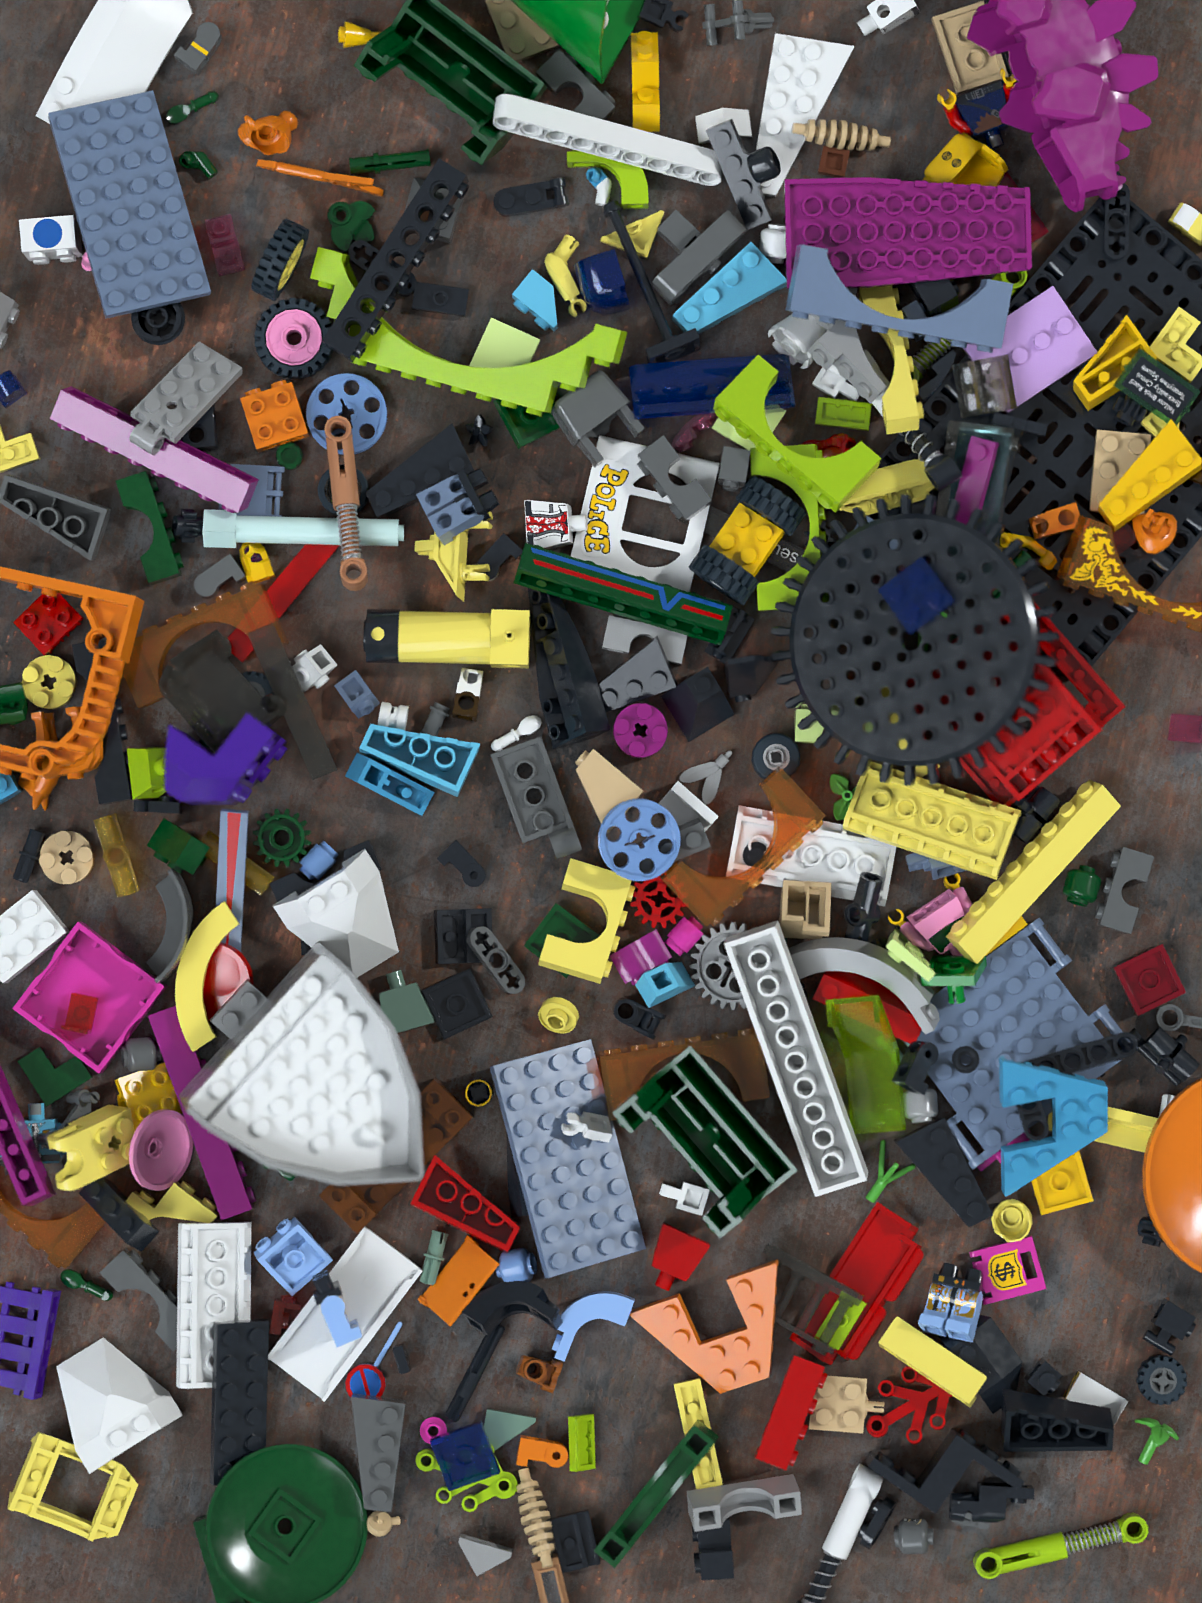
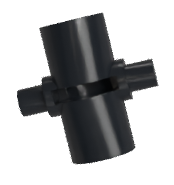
M1037 785L1020 801L1016 800L1014 808L1021 810V816L1018 819L1013 835L1025 844H1028L1037 831L1042 830L1043 826L1049 822V816L1061 801L1050 791Z
M1158 1027L1137 1048V1051L1155 1067L1156 1072L1163 1074L1175 1086H1178L1181 1081H1186L1200 1065L1185 1050L1186 1036L1180 1034L1177 1038L1173 1039L1161 1027Z

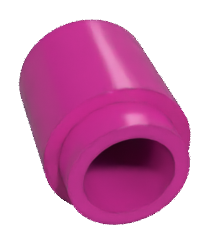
M692 916L689 919L683 917L667 934L668 939L664 943L679 956L684 952L688 953L704 935L700 931L703 926Z

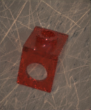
M71 993L66 1022L61 1025V1029L91 1034L99 998Z

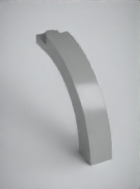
M841 937L813 939L788 949L799 979L826 971H844L863 975L879 982L897 995L912 1013L924 1034L936 1028L940 1020L939 1012L935 1005L930 1004V1000L935 993L931 986H922L921 975L905 962L901 961L898 963L887 954L888 950L869 942Z

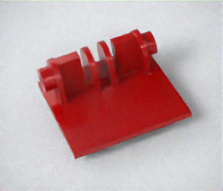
M60 593L57 594V597L42 594L13 623L45 656L53 652L52 650L59 644V641L63 643V637L65 635L69 637V632H72L78 625H81V621L84 618Z

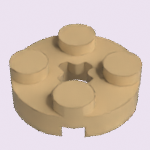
M60 831L51 835L42 845L39 863L43 872L50 880L59 884H74L84 880L92 871L94 866L93 848L88 839L83 835L73 831ZM69 850L72 851L73 863L67 862L63 865L61 863V853H67Z

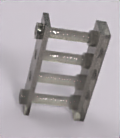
M768 1243L763 1253L768 1255L766 1259L768 1263L778 1259V1267L781 1268L782 1264L792 1269L790 1272L792 1276L776 1303L775 1322L813 1343L811 1348L824 1356H826L827 1352L833 1354L836 1348L829 1345L843 1317L849 1307L852 1308L854 1304L860 1306L865 1296L776 1245ZM807 1277L816 1282L814 1285L816 1289L797 1324L794 1325L782 1318V1315L801 1280L805 1281ZM832 1291L839 1295L838 1301L840 1302L821 1337L817 1338L805 1330L824 1295Z

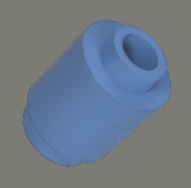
M323 840L319 845L316 843L300 860L299 863L303 866L299 870L310 880L314 877L320 880L336 863L335 859L339 854Z

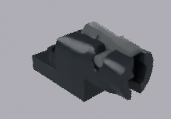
M978 1482L977 1494H974V1491L950 1493L949 1519L954 1523L986 1530L991 1523L1005 1520L1007 1498H1011L1010 1502L1025 1504L1027 1499L1034 1500V1487L1023 1484L1018 1491L1008 1483Z

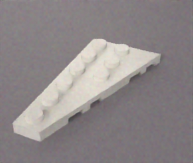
M775 33L756 150L767 146L771 147L779 159L781 172L777 178L761 184V190L765 196L776 197L805 142V136L792 133L793 123L805 124L808 119H815L816 121L854 46Z

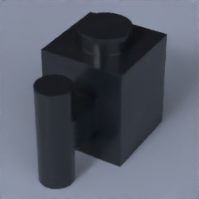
M1164 1298L1151 1319L1152 1323L1160 1327L1159 1332L1156 1335L1147 1330L1142 1339L1171 1356L1176 1346L1168 1342L1170 1336L1173 1335L1180 1340H1183L1185 1336L1188 1338L1195 1329L1196 1323H1194L1196 1317Z

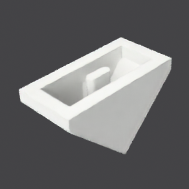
M720 108L695 116L699 144L710 143L706 133L708 128L730 119L733 120L740 139L752 137L749 110Z

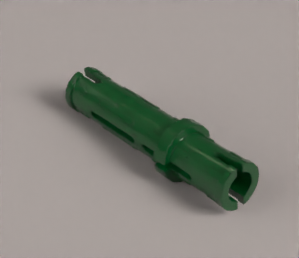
M429 149L384 155L373 153V156L349 158L351 175L367 172L381 174L380 171L431 166Z

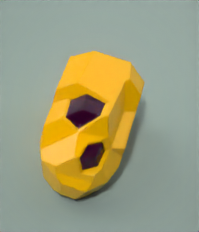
M243 543L239 550L240 560L248 584L254 585L274 578L275 574L264 546L261 543Z

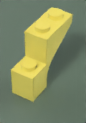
M185 1181L181 1184L174 1182L157 1206L153 1204L155 1199L143 1190L140 1193L137 1191L132 1192L126 1200L128 1204L143 1214L148 1220L156 1217H169L211 1223L219 1216V1213L215 1211L217 1206L205 1197L203 1200L198 1198L194 1194L196 1190Z

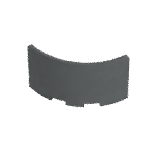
M171 868L167 871L169 875L155 886L165 906L166 929L159 948L146 963L157 975V978L154 980L157 984L165 983L178 969L186 944L194 931V913L189 889L180 873Z

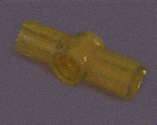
M117 814L93 820L103 850V858L108 866L117 898L139 892L140 888L130 859V851L126 846ZM115 848H120L124 854L123 860L119 863L112 862L110 854Z
M208 830L200 841L210 847L205 856L218 865L219 836ZM246 856L245 885L262 896L269 888V883L273 882L275 877Z

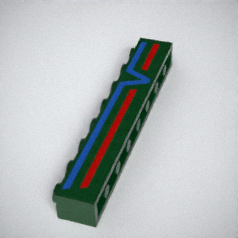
M528 543L524 545L513 582L517 585L720 646L726 633L733 605L724 603L721 600H713L700 596L695 592L683 591L668 584H660L647 580L642 576L630 575L615 568H607L597 565L592 561H584L565 553H557L544 549L539 545Z

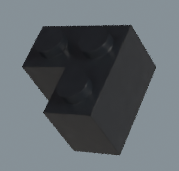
M729 1517L723 1522L721 1528L695 1532L692 1525L693 1542H698L699 1552L694 1553L695 1574L700 1573L701 1581L734 1579Z

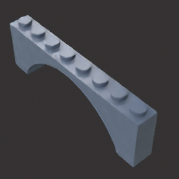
M802 244L797 245L785 310L793 312L792 317L808 319L809 315L819 317L818 322L835 324V320L846 321L845 327L861 329L862 325L872 326V332L888 334V329L898 331L899 337L914 339V335L917 334L925 336L924 341L940 344L941 339L951 341L950 346L966 348L967 344L977 345V351L993 353V349H1002L1013 288L1012 283L982 279L980 287L959 305L944 313L924 319H899L877 312L858 300L845 287L833 270L827 257L828 249Z

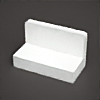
M679 781L658 803L673 815L679 826L699 818L706 831L719 817Z

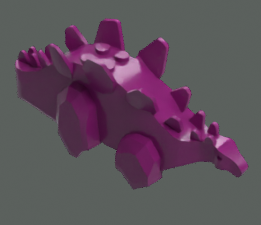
M989 0L988 4L978 6L973 14L967 39L985 49L990 56L1007 51L1009 53L1008 62L1017 83L1010 90L1008 102L998 112L1001 122L1033 133L1031 139L1035 149L1059 188L1064 204L1076 213L1083 210L1085 198L1097 195L1104 200L1114 198L1123 187V183L1126 182V177L1116 174L1120 168L1115 162L1126 158L1130 152L1129 148L1118 140L1122 130L1133 132L1146 129L1151 124L1149 116L1132 104H1129V93L1155 81L1158 77V63L1155 56L1122 53L1120 41L1114 38V34L1124 28L1136 8V2L1134 0H1098L1089 6L1085 0Z

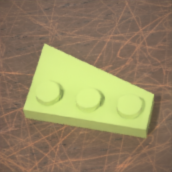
M896 927L889 935L886 948L889 949L887 954L898 963L901 961L905 962L929 982L935 975L934 970L929 967V962L923 958L924 954L921 949L912 945Z

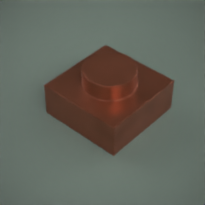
M823 146L818 174L844 178L850 151Z

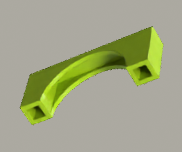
M757 355L715 398L713 407L715 414L722 421H728L733 425L738 435L743 439H749L756 445V449L763 456L772 458L783 473L792 475L803 490L812 492L824 508H830L836 513L878 469L881 458L862 441L842 454L826 458L803 456L781 444L770 430L765 416V398L771 387L776 383L779 371L760 355Z
M815 444L785 446L803 456L823 458L822 450H817V445ZM750 448L751 475L772 478L783 482L792 488L804 503L809 516L810 536L802 557L809 558L816 564L823 554L814 546L811 539L817 536L824 539L827 543L826 531H821V521L826 520L825 508L818 502L817 497L812 492L803 490L792 475L783 473L772 458L763 456L756 448ZM797 563L783 576L772 581L758 583V611L778 610L775 608L776 602H788L795 605L799 592L789 589L783 584L784 579H796L803 584L809 571L800 567ZM829 593L823 594L822 600L824 603L829 602Z

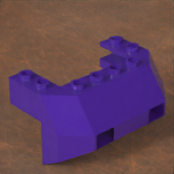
M247 713L215 755L189 734L169 724L165 753V791L177 800L190 805H237L239 802L243 804L252 793L251 789L257 781L262 783L270 774L271 770L268 767L273 760L279 761L287 751L285 747L287 741Z

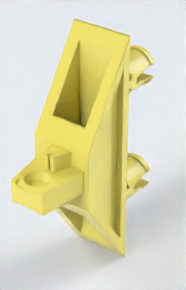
M488 512L491 518H489V519H487V520H492V519H493L492 512ZM482 520L478 525L454 536V540L445 546L438 539L434 531V535H430V540L415 541L414 551L418 555H429L430 560L436 561L456 596L464 602L466 581H489L490 579L483 573L490 571L488 564L466 565L469 529H492L493 526L488 521Z

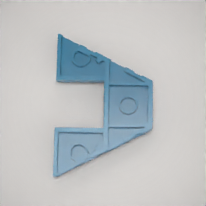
M999 1056L1000 1103L1003 1108L1052 1098L1051 1137H1046L1039 1142L1026 1141L1001 1146V1189L1006 1197L1108 1132V1087L1101 1080L1086 1079L1084 1076L1077 1074L1071 1076L1060 1073L1057 1069L1045 1066L1035 1067L1029 1062H1024L1023 1064L1007 1060L1004 1056Z

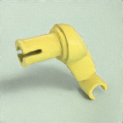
M566 234L554 253L551 252L546 255L544 263L553 284L565 301L570 300L571 302L568 307L569 314L576 317L577 312L574 309V305H579L583 313L586 311L587 305L584 300L577 298L580 291L567 266V261L579 246V242Z

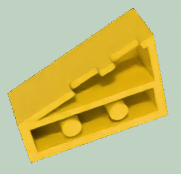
M1127 315L1113 334L1107 338L1101 349L1074 379L1073 390L1088 411L1125 388L1122 383L1140 357L1145 358L1155 366L1157 364L1156 355Z

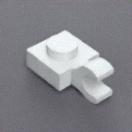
M834 365L827 371L822 367L812 383L813 386L834 399L839 392L851 401H857L860 396L856 388L846 382L847 379L839 374L838 369Z
M583 1112L582 1116L575 1113H567V1121L572 1124L561 1125L562 1132L565 1135L571 1136L583 1132L584 1138L594 1141L609 1142L613 1135L608 1116Z
M683 1181L681 1189L662 1183L659 1194L676 1199L677 1209L702 1216L710 1190Z

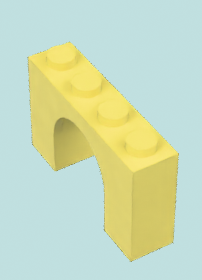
M571 858L562 890L596 901L605 913L606 928L597 939L588 943H575L547 934L538 965L601 984L602 977L608 978L613 963L608 961L610 951L616 953L620 937L615 936L618 926H624L628 913L623 910L625 901L631 902L636 887L631 885L632 880L625 879L614 871Z

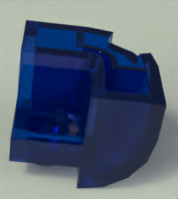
M615 249L587 257L574 264L581 297L591 310L608 315L630 309V302L626 294L625 282Z

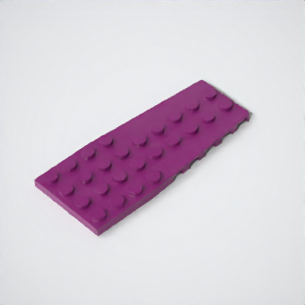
M869 177L785 179L787 289L790 287L797 245L801 244L828 249L827 257L833 270L846 288H869L1029 271L1032 268L1030 188H1013L1001 185L980 186L981 184L964 185L951 182L931 183L918 180L914 182L901 181V179Z

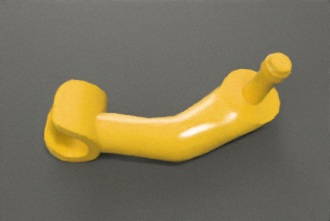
M1005 532L1001 534L1000 545L1003 548H1006L1011 541L1018 538L1024 543L1022 547L1032 550L1041 557L1038 563L1047 570H1051L1057 563L1054 554L1050 550H1046L1032 537Z

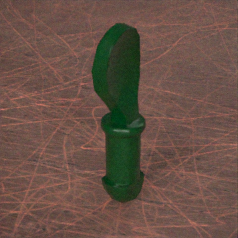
M209 91L195 100H190L191 104L189 105L179 104L173 106L167 111V121L173 124L181 123L187 119L191 111L198 112L199 109L211 103L214 104L218 100V93Z
M71 1269L62 1271L60 1278L67 1287L72 1289L84 1288V1292H89L103 1301H110L113 1298L111 1290L93 1283L92 1280L86 1281L77 1271Z

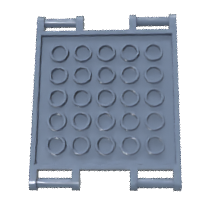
M1041 918L1033 921L986 957L987 966L976 985L964 986L965 1002L956 1004L955 999L954 1004L949 1003L947 986L932 996L930 1004L935 1005L940 1020L933 1031L924 1034L922 1030L917 1040L930 1042L937 1046L939 1056L937 1061L930 1066L928 1076L957 1113L946 1122L960 1150L969 1160L968 1165L972 1170L1001 1150V1146L1008 1145L1024 1133L1016 1106L1003 1108L1000 1103L999 1056H1004L1007 1060L1021 1063L1104 1038L1093 1024L1099 1019L1111 1035L1123 1032L1108 1013L1110 1010L1106 1004L1090 1016H1087L1058 978L1056 973L1071 963L1072 959L1068 954L1064 955L1043 927L1044 922ZM1035 933L1055 959L1056 963L1051 967L1028 938L1031 934ZM885 1032L881 1033L875 1040L879 1045L884 1046L899 1066L904 1055L891 1039L892 1035ZM1121 1038L1118 1040L1117 1043L1122 1048L1121 1052L1131 1051L1132 1043L1129 1039ZM903 1041L907 1047L910 1045L909 1043ZM969 1046L977 1051L979 1064L973 1072L961 1073L954 1068L952 1056L959 1047ZM1095 1046L1091 1049V1055L1095 1060H1103L1106 1057V1051L1101 1046ZM1068 1054L1064 1059L1065 1064L1069 1068H1076L1080 1064V1059L1076 1054ZM963 1055L960 1061L963 1065H968L971 1062V1058L968 1055ZM1121 1060L1075 1074L1084 1076L1086 1079H1097ZM1045 1061L1039 1064V1066L1054 1069L1050 1062ZM1052 1098L1041 1100L1046 1116L1052 1112ZM1036 1101L1020 1105L1025 1110H1032L1036 1105ZM1037 1121L1030 1123L1028 1129L1035 1125ZM959 1122H964L984 1149V1152L979 1155L975 1152L956 1126Z

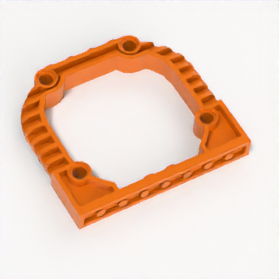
M0 567V581L17 584V589L32 592L33 588L42 589L41 594L51 597H57V594L60 593L82 598L80 606L85 612L92 628L87 633L85 644L87 649L94 653L80 713L73 728L57 743L36 741L29 744L24 750L0 744L1 774L11 776L12 771L21 773L20 778L36 781L37 777L53 779L61 773L63 766L75 764V762L91 754L105 737L104 735L110 725L112 712L115 707L125 663L129 664L144 600L134 595ZM106 637V645L99 649V641ZM49 758L48 767L42 770L43 760Z

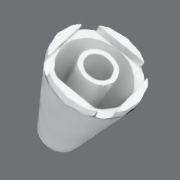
M791 314L772 326L768 331V337L773 335L775 341L772 345L784 359L793 365L799 362L803 364L800 368L805 369L813 362L812 355L808 350L827 330L821 327L812 315H809L808 319L792 317Z

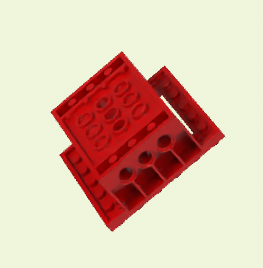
M1004 615L1001 618V623L1004 626L1009 624V616ZM1048 617L1039 619L1040 632L1052 631L1058 633L1059 640L1054 642L1041 641L1040 647L1048 656L1058 660L1057 667L1085 697L1088 703L1083 707L1049 667L1039 664L1037 665L1034 678L1044 680L1052 687L1050 691H1039L1031 687L1025 699L1035 703L1041 711L1039 715L1030 714L1020 707L1013 717L1016 722L1022 716L1030 718L1032 728L1026 731L1024 736H1019L1006 726L998 734L1009 750L1005 754L997 752L990 742L980 747V751L987 762L985 768H979L974 763L971 754L960 757L962 767L992 801L1006 806L1012 805L1016 800L1020 801L1102 731L1104 725L1126 707ZM981 624L975 628V632L978 635L984 632V627ZM956 637L951 643H957L958 637ZM1013 641L1010 644L1011 651L1015 652L1018 650L1019 644ZM988 650L984 653V658L990 661L993 653ZM961 660L958 663L959 669L964 670L967 667L965 660ZM935 669L933 671V677L935 679H939L941 677V671L939 669ZM995 677V687H999L1002 680L1000 677ZM910 678L907 681L909 688H913L916 684L914 678ZM974 686L968 687L967 693L969 696H973L976 693ZM948 695L942 697V704H949L950 697ZM918 704L916 706V712L918 714H922L924 712V706L922 704ZM978 712L976 720L982 722L985 716L982 712ZM951 722V725L954 727V730H958V722Z

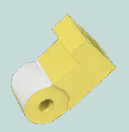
M1179 203L1168 220L1169 224L1202 247V214L1185 203Z

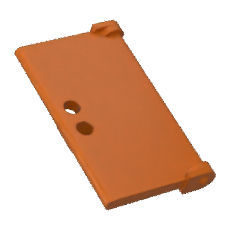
M469 1235L465 1237L463 1244L438 1274L435 1284L430 1285L424 1294L418 1298L421 1304L430 1308L449 1326L453 1325L465 1307L500 1265L479 1247V1244Z

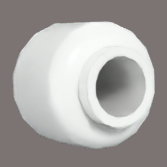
M768 224V228L761 231L759 250L765 257H768L771 263L783 264L784 259H786L784 224Z

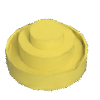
M558 997L546 999L538 1013L539 1020L544 1027L552 1032L561 1034L571 1032L579 1019L576 1007L570 1001Z

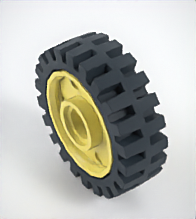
M289 219L283 220L274 232L273 238L270 239L268 247L263 252L264 255L259 261L260 264L256 268V274L252 280L251 290L273 301L280 296L285 285L287 286L290 277H292L307 244L306 242L309 237V230Z

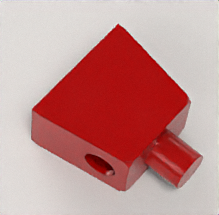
M663 1222L651 1263L652 1267L661 1270L654 1285L669 1291L675 1277L686 1282L708 1251L710 1243Z

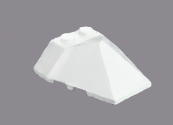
M366 849L342 862L343 869L300 895L295 891L273 905L288 930L311 948L317 942L322 944L356 978L399 952L380 872Z
M101 1338L56 1366L75 1451L89 1474L183 1416L170 1393L105 1338Z

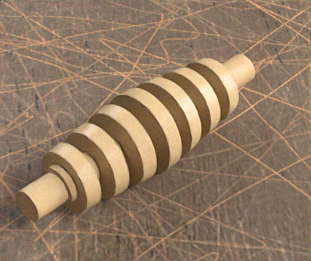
M808 119L805 124L793 123L792 133L805 136V141L812 142L813 137H815V143L822 145L825 138L826 147L832 148L835 142V148L838 150H843L844 146L846 150H853L856 144L857 151H863L867 144V150L874 151L877 146L889 148L891 141L890 137L879 135L877 129L871 128L868 134L867 126L861 125L858 130L856 123L850 122L848 126L845 120H840L838 126L836 120H829L826 127V120L822 119L818 120L817 126H815V119Z
M523 1468L518 1470L521 1482L516 1486L517 1493H524L518 1496V1503L525 1504L519 1507L520 1514L525 1515L520 1519L521 1524L530 1525L524 1528V1532L528 1536L534 1535L528 1538L529 1545H537V1547L532 1549L533 1555L540 1557L543 1569L553 1566L550 1554L555 1550L553 1543H547L553 1540V1533L547 1532L552 1529V1523L546 1521L551 1518L550 1512L542 1511L547 1508V1504L545 1501H537L543 1498L541 1491H534L539 1488L538 1481L531 1479L529 1468Z

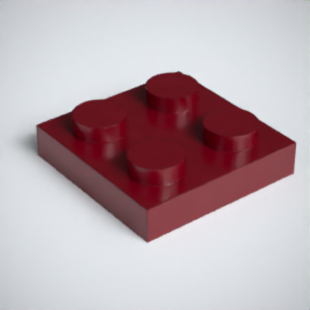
M1163 944L1113 967L1136 1016L1186 993Z

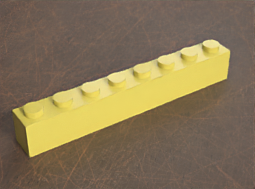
M1092 780L1082 784L1074 797L1060 808L1059 813L1053 820L1045 824L1041 833L1024 847L1021 855L1006 867L1001 877L990 884L987 892L980 900L974 902L969 908V912L952 926L946 938L964 958L978 964L1115 814L1121 805L1102 784Z

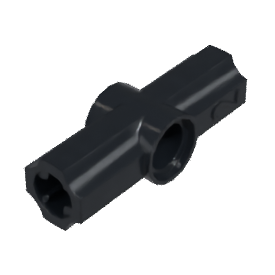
M860 873L854 901L848 904L844 911L845 920L848 924L844 938L867 942L872 924H876L879 921L881 912L877 902L883 878L878 874Z

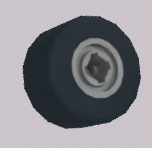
M772 733L764 736L756 743L752 751L751 761L754 770L761 778L770 782H780L787 780L796 772L800 765L801 754L798 745L792 738L784 734Z

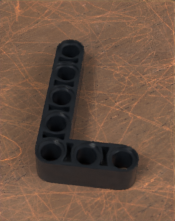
M1121 1032L1025 1062L1038 1067L1040 1063L1047 1061L1053 1065L1054 1069L1059 1070L1060 1073L1072 1075L1126 1059L1134 1054L1138 1043L1133 1034ZM1121 1038L1129 1039L1132 1043L1131 1051L1121 1052L1117 1047L1118 1040ZM1093 1047H1103L1106 1051V1057L1103 1060H1095L1091 1055ZM1076 1054L1080 1059L1079 1066L1069 1068L1064 1060L1066 1055ZM1041 1100L1036 1101V1105L1032 1110H1025L1020 1104L1015 1105L1026 1138L1033 1142L1043 1140L1048 1134L1049 1126ZM1035 1121L1040 1122L1044 1127L1043 1134L1037 1137L1032 1136L1028 1130L1029 1124Z

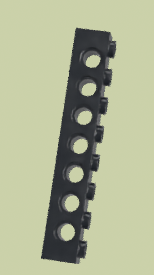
M441 159L437 160L323 338L322 342L326 347L352 363L356 357L358 359L361 358L367 348L365 343L369 336H374L378 332L382 324L380 319L385 312L389 313L396 303L394 297L400 289L404 290L411 279V276H409L414 266L418 268L423 262L426 255L424 253L428 244H434L440 234L439 227L443 221L447 222L454 213L455 208L453 205L458 198L462 199L469 189L467 183L469 180L464 173ZM444 188L449 191L446 198H435L437 190ZM431 211L434 213L431 221L422 222L420 220L424 212ZM410 234L419 235V241L414 245L406 244V238ZM401 256L405 258V262L401 267L394 268L391 266V262L395 257ZM382 279H387L390 281L389 288L384 291L378 290V282ZM374 302L376 307L373 312L368 314L362 312V307L365 303ZM352 325L361 326V331L356 336H349L347 333Z

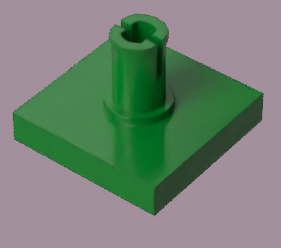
M933 955L929 961V967L934 970L935 975L929 982L921 976V985L947 986L948 1002L954 1004L956 999V1004L966 1001L964 986L976 985L987 966L986 955L978 964L964 958L962 955Z

